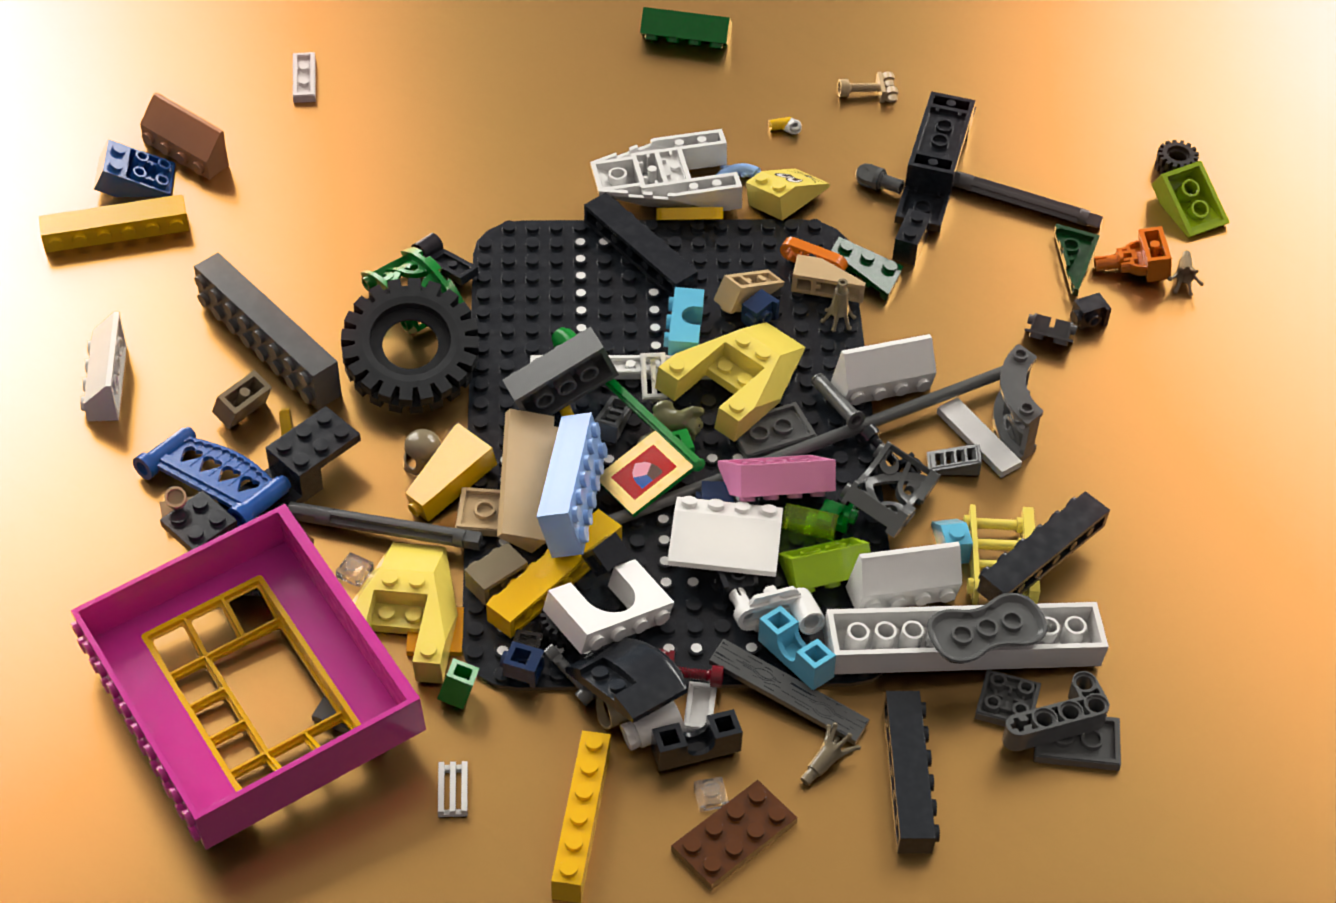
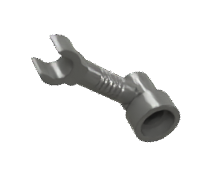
M551 643L544 649L545 654L577 687L578 691L575 695L587 706L595 698V694L565 672V667L571 664Z

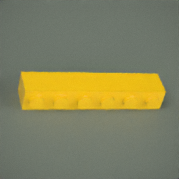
M183 194L39 216L40 233L45 253L190 231Z
M596 510L592 514L593 524L589 526V542L585 544L584 552L602 538L614 532L622 540V525L601 510ZM547 549L539 560L529 564L525 572L519 577L513 578L506 588L488 600L486 604L487 621L509 638H512L542 612L548 590L570 582L573 585L591 570L581 555L552 558L549 549Z
M582 730L551 880V893L554 900L574 903L582 902L610 758L611 734Z

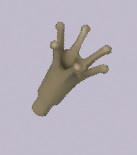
M1190 251L1182 252L1177 271L1168 277V281H1172L1176 277L1178 279L1177 285L1173 290L1174 294L1178 293L1181 283H1187L1189 296H1193L1192 281L1194 279L1200 286L1204 285V282L1196 275L1199 270L1194 268Z
M846 279L838 280L832 304L825 309V312L828 313L820 320L821 323H825L832 314L834 316L832 332H836L839 318L844 317L847 330L852 329L848 320V314L853 320L856 319L849 306V290L847 289L848 281Z
M836 722L832 725H826L827 731L822 746L807 766L808 770L800 778L807 786L816 777H820L836 760L852 751L861 749L860 745L841 750L844 743L852 738L853 735L848 733L837 743L840 738L839 736L834 737L838 727Z

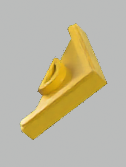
M290 407L279 410L281 436L292 429Z

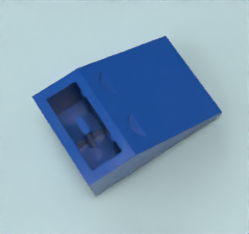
M108 139L99 157L94 190L114 197H168L171 195L175 162Z

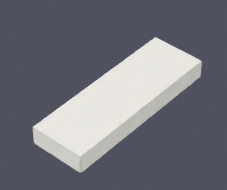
M315 52L293 53V103L316 102Z

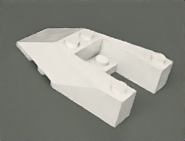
M722 129L653 138L650 140V144L639 148L637 145L629 147V151L620 155L613 153L590 162L599 195L607 193L613 199L646 207H723V211L742 208V184L737 172L691 178L689 173L691 169L727 165V142Z

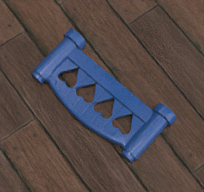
M189 426L180 428L149 452H142L133 459L135 470L146 480H150L160 470L199 492L203 490L212 499L230 508L227 512L237 520L238 527L258 517L287 494L291 488V483L285 476L281 475L274 479L270 478L263 469L242 454L225 446L197 439L196 433ZM189 450L202 455L199 458L182 462L185 452ZM207 460H213L215 464L221 465L218 468L201 471L203 463ZM225 470H232L233 474L240 475L237 478L220 482L221 475ZM244 480H251L253 484L259 485L256 488L239 492L240 485Z

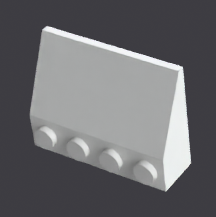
M692 496L677 497L667 565L776 577L783 508L770 504L760 506L751 505L747 502H723L720 499L704 500L696 499Z

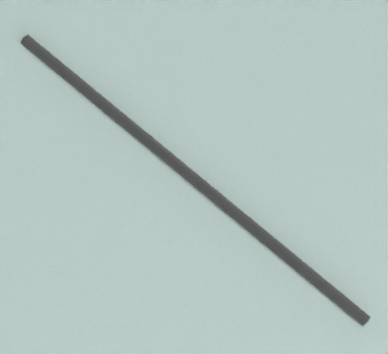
M1002 366L866 417L864 423L857 429H850L845 425L760 458L798 456L813 452L860 434L871 424H875L876 427L999 381ZM721 473L663 494L635 517L626 509L608 516L621 525L676 504L677 497H695L696 491L701 492L702 481L724 482Z

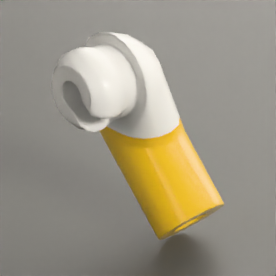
M792 117L772 119L768 122L770 131L782 129L790 134H798L802 129L801 122Z

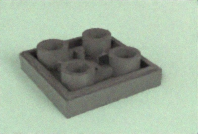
M987 670L974 719L1005 727L1009 716L1036 708L1041 683Z

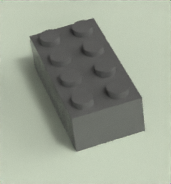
M589 327L563 344L556 346L543 356L536 358L520 370L513 372L510 376L503 379V382L521 411L552 416L619 374L593 329Z

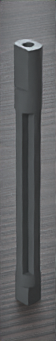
M956 170L954 187L1083 226L1089 225L1101 228L1104 217L1091 213L1090 210Z
M292 501L288 504V508L295 519L302 522L473 550H480L483 541L482 532Z

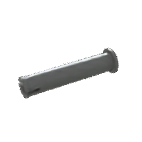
M818 373L812 378V386L846 420V424L850 429H857L864 423V413L857 411L823 373Z

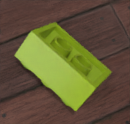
M850 537L778 553V560L789 587L806 588L811 593L815 591V587L825 585V588H834L840 586L841 581L849 580L859 554L871 552L869 542Z

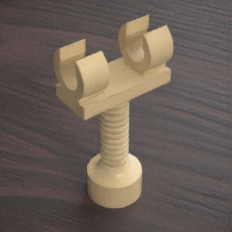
M889 71L884 73L877 72L876 82L870 84L850 83L849 79L838 80L839 97H848L849 93L856 91L878 92L880 103L885 101L892 103L898 100L897 94L899 92L893 83V79H895L894 74Z
M170 487L165 492V501L159 502L161 517L163 518L174 509H181L193 496L187 497L186 492L181 487Z

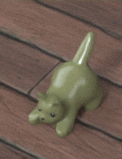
M668 400L660 401L653 406V415L671 432L687 429L692 441H695L696 435L703 428V422L700 418L704 414L703 408L691 406L682 410H676L673 403ZM650 428L651 432H649V433L643 435V436L638 440L637 444L640 443L642 440H644L647 436H649V435H650L651 433H653L654 431Z

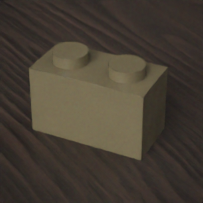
M253 370L217 396L212 413L228 429H231L266 403L272 387Z
M507 542L501 547L493 549L482 559L472 562L464 569L465 586L486 606L488 600L493 595L499 594L513 578H517L525 572L528 562Z

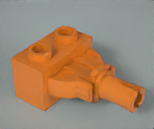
M1162 226L1138 229V240L1130 242L1123 248H1117L1115 254L1095 256V271L1099 272L1117 268L1120 273L1129 272L1134 275L1146 276L1147 282L1167 280L1171 276L1172 257Z

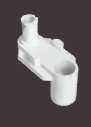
M772 585L765 587L764 593L754 595L750 600L743 588H738L741 595L738 594L736 588L729 594V599L735 607L734 618L742 630L759 632V618L780 605L799 622L798 627L803 634H815L825 625L826 620L810 591L806 588L790 586L777 590Z

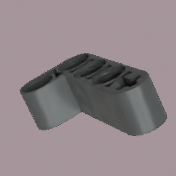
M1079 671L1072 678L1068 693L1069 700L1009 716L1002 737L1004 746L1012 751H1022L1101 729L1105 724L1110 704L1097 678L1090 672Z

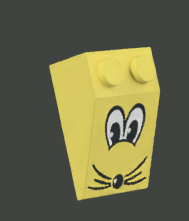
M797 169L761 171L746 182L748 204L782 221L830 187L829 183Z

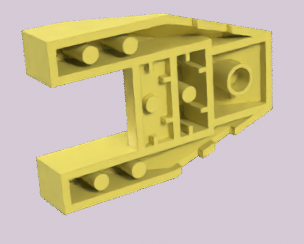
M767 322L753 325L674 354L658 367L655 389L675 401L706 375L734 394L718 408L714 428L735 442L781 402L784 391L788 387L791 377L801 360L805 347Z
M393 542L352 601L375 632L407 634L409 631L419 633L412 660L415 681L443 684L458 617L446 547Z

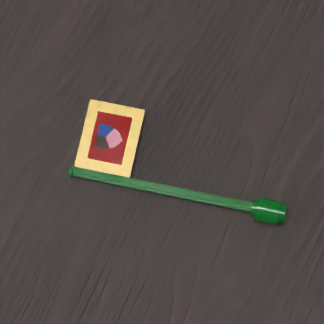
M561 327L553 333L551 341L555 348L577 334L569 328ZM613 378L604 385L654 431L607 467L604 473L600 475V485L624 509L635 517L691 472L701 471L705 467V460L700 459Z

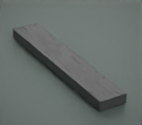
M725 639L722 640L709 659L710 665L724 666V673L826 730L827 724L832 725L836 722L838 727L835 735L843 739L848 733H852L853 736L848 742L856 745L869 724L870 719L816 689L812 690L805 683Z

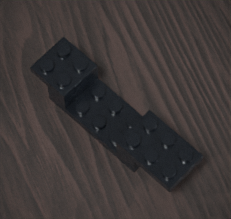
M931 91L909 159L905 187L894 223L902 224L910 208L932 214L929 230L941 231L953 191L963 144L968 140L974 120L976 100Z
M325 406L265 447L269 467L265 472L272 479L281 475L285 476L290 481L291 488L287 494L259 516L283 504H286L288 507L291 501L304 503L323 490L321 468L360 442V433ZM250 480L240 487L239 492L256 488L259 485L253 484ZM203 490L189 499L184 507L178 510L174 509L160 519L161 527L188 551L238 527L237 520L227 512L230 508L220 502L217 503Z

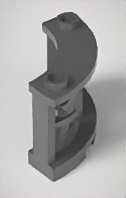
M1017 344L1007 355L1001 369L1000 391L994 403L992 425L998 438L1023 462L1036 451L1035 439L1040 417L1044 411L1034 402L1030 396V391L1027 389L1031 366L1036 362L1037 356L1020 344Z
M887 441L885 445L881 443L873 454L875 459L868 469L853 484L848 482L840 496L843 497L841 500L842 504L852 503L888 527L885 532L895 538L915 515L916 508L914 506L916 504L920 506V504L924 503L941 476ZM892 453L906 461L903 472H897L899 468V461L897 459L893 466L886 464V459ZM911 464L927 474V476L908 472ZM877 470L879 475L873 476V474ZM897 484L895 495L899 503L891 501L880 503L874 492V486ZM904 491H910L911 494L908 495Z

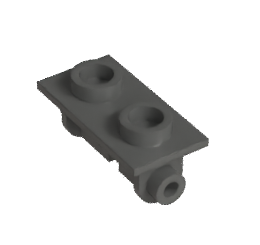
M1037 313L1034 315L1029 314L1027 323L1031 324V328H1025V331L1030 332L1029 337L1043 340L1045 335L1054 338L1053 343L1067 346L1068 342H1074V340L1069 339L1070 334L1075 335L1077 326L1073 325V322L1056 319L1054 327H1050L1052 317Z

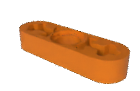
M795 237L786 238L780 247L781 255L796 263L798 254L805 256L813 254L844 271L848 267V262L842 255Z

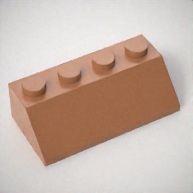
M157 92L153 94L140 122L141 136L147 145L158 149L162 154L168 155L179 164L185 165L196 174L202 175L208 180L229 166L224 131L163 95Z

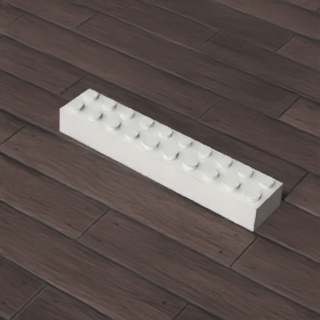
M1097 602L1039 603L1037 605L1044 614L1048 627L1046 636L1041 641L1025 647H996L979 659L964 664L951 663L938 653L929 638L927 623L934 614L942 610H970L984 605L827 609L826 621L823 627L825 646L836 655L834 674L1101 666L1109 647Z

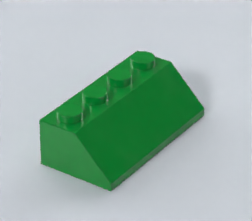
M643 7L640 34L645 36V40L650 41L666 38L668 43L679 44V41L682 40L688 41V45L701 46V43L710 44V48L722 49V46H728L733 22L730 17Z

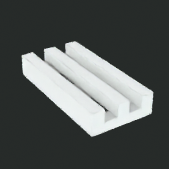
M665 352L640 353L642 403H647L649 400H652V402L668 400L666 395L663 393L657 394V389H655V359H660V365H662L666 361ZM646 359H650L652 394H647Z
M456 761L450 762V765L439 762L438 817L468 816V762L462 761L460 765H456ZM462 772L461 809H456V773ZM445 773H450V809L444 810Z

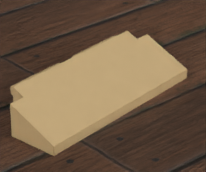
M509 409L505 412L497 537L533 553L546 543L537 519V513L559 427L554 426V416Z

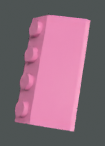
M814 455L718 460V468L729 495L739 497V501L742 502L755 501V497L763 496L764 500H778L779 495H787V498H802V493H810V496L823 497L826 496V492L836 491V460Z

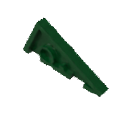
M1056 224L1054 234L1072 295L1078 296L1099 243L1100 235Z

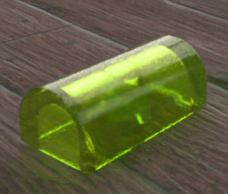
M787 503L781 530L834 541L839 515Z

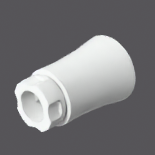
M674 701L635 723L629 721L620 725L624 741L631 751L639 747L644 748L651 745L652 729L680 723L682 731L686 732L683 719Z

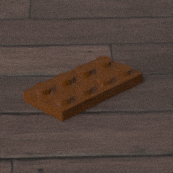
M756 780L672 844L671 852L711 891L796 825L798 817L759 780Z

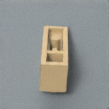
M798 254L793 271L791 291L833 298L838 280L846 279L848 281L849 301L863 303L866 283L822 258Z
M768 269L724 275L714 301L727 313L741 312L742 303L759 290L763 289L767 293L772 294L783 287L785 282Z

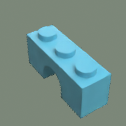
M675 287L674 297H669L668 311H671L672 315L667 314L666 329H670V332H665L664 347H668V355H674L699 345L700 325L696 324H702L704 289Z
M780 605L759 618L758 641L808 687L815 690L834 678L836 655L819 639L806 644L799 634V622Z

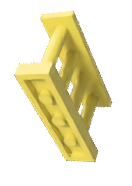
M970 504L969 513L963 516V521L967 522L973 541L969 561L970 578H967L966 586L967 594H971L972 605L978 604L980 593L977 592L980 581L978 579L980 570L987 566L991 567L997 562V560H979L978 549L1013 550L1020 539L1028 538L1035 529L1033 507H1023L1021 517H1017L1016 520L976 518V506ZM977 529L1015 530L1016 533H1020V538L1018 540L978 539ZM1040 580L1023 593V595L1032 599L1036 604H1038L1041 592Z

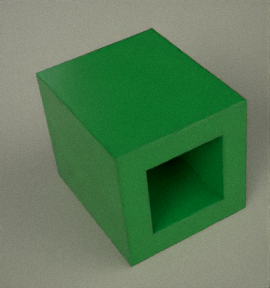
M453 658L437 699L464 709L479 668Z

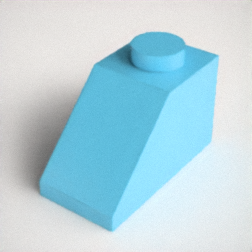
M959 519L931 521L936 544L959 542L961 564L969 563L973 541L967 522Z

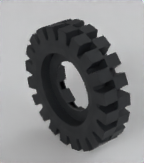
M408 278V286H402L400 279L387 281L388 289L383 290L380 285L369 289V298L366 299L361 295L353 304L354 312L348 311L344 319L345 329L341 331L342 358L349 381L354 380L355 389L362 397L369 394L370 402L380 408L384 402L388 403L389 411L402 413L403 407H410V414L423 413L424 405H429L433 411L443 407V399L445 398L452 402L460 395L461 386L467 388L472 380V371H476L478 363V327L475 318L471 319V310L465 301L459 304V295L450 289L442 293L441 284L429 280L427 287L421 286L420 278ZM403 321H418L430 327L438 340V349L434 358L428 364L415 369L401 368L390 362L384 354L382 344L386 332L392 326Z

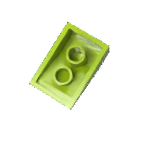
M1201 160L1163 173L1151 184L1160 205L1188 238L1230 223Z

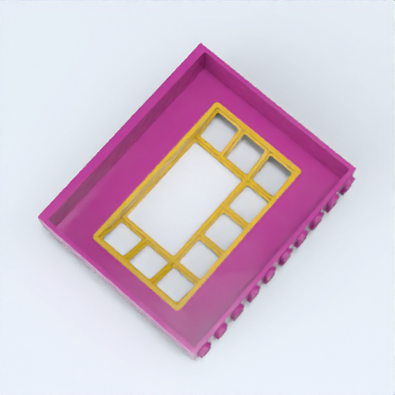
M286 504L71 610L74 622L70 623L78 638L77 642L84 654L87 653L95 674L98 673L100 675V681L107 694L110 693L113 697L114 706L119 714H123L125 724L131 735L135 734L138 739L136 742L144 756H148L149 764L156 777L159 776L161 778V784L169 799L172 798L174 800V806L180 818L186 820L187 828L195 842L200 840L206 850L426 730L420 697ZM254 589H258L274 619L245 633L229 602ZM217 608H221L237 638L208 653L195 631L192 621ZM179 627H183L199 658L169 672L153 641ZM277 629H281L336 713L268 749L214 662ZM202 668H206L219 689L189 704L176 682ZM225 699L239 721L209 737L195 714ZM340 723H344L350 730L322 746L314 739V737ZM245 731L260 754L229 770L216 746ZM303 743L311 749V752L283 767L275 760V758ZM264 764H267L273 771L244 788L236 781L239 777Z

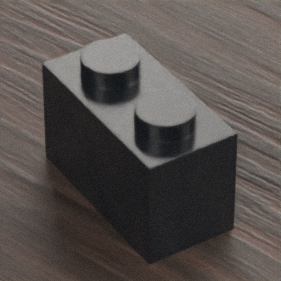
M909 208L895 238L893 260L915 266L929 235L932 214Z

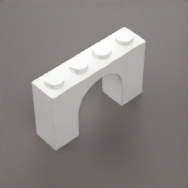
M635 559L615 566L608 587L626 606L627 610L606 612L597 609L580 594L571 582L548 590L543 611L580 654L591 650H598L612 642H619L627 636L642 633L656 625H663L670 618L674 601Z

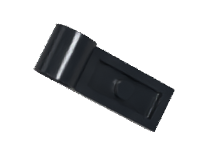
M434 233L428 234L411 246L422 250V256L425 258L432 257L442 268L440 274L461 286L479 275L476 265L444 249L441 239Z

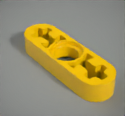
M723 207L656 208V220H723Z

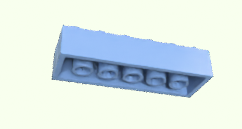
M591 412L561 416L537 513V519L552 558L582 555L585 544L589 542L588 530L589 526L593 524L592 512L593 508L597 506L596 494L597 491H600V475L604 473L603 462L604 458H607V446L601 442L600 426L598 422L594 421Z

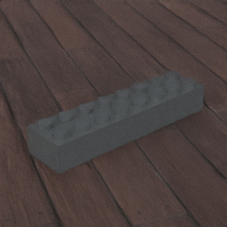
M219 252L194 265V281L198 287L199 294L197 298L203 307L207 306L218 321L222 320L232 334L238 335L247 348L250 347L254 350L262 362L265 361L277 376L280 375L285 379L289 388L295 389L305 403H310L315 409L319 410L342 396L338 361Z

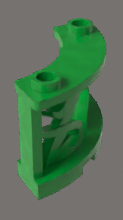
M408 247L400 251L401 257L374 271L364 270L361 272V281L367 291L377 285L386 290L388 289L387 281L400 279L401 276L406 278L423 277L421 286L427 287L429 280L441 284L442 293L450 289L459 295V304L464 302L451 279L446 280L440 274V271H442L440 265L432 257L425 258L422 256V250L415 247ZM417 321L400 322L403 329L408 331L409 334L417 333L428 327Z

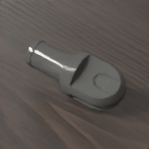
M864 163L856 169V179L862 186L876 191L884 188L897 194H901L904 189V180L887 175L884 168Z

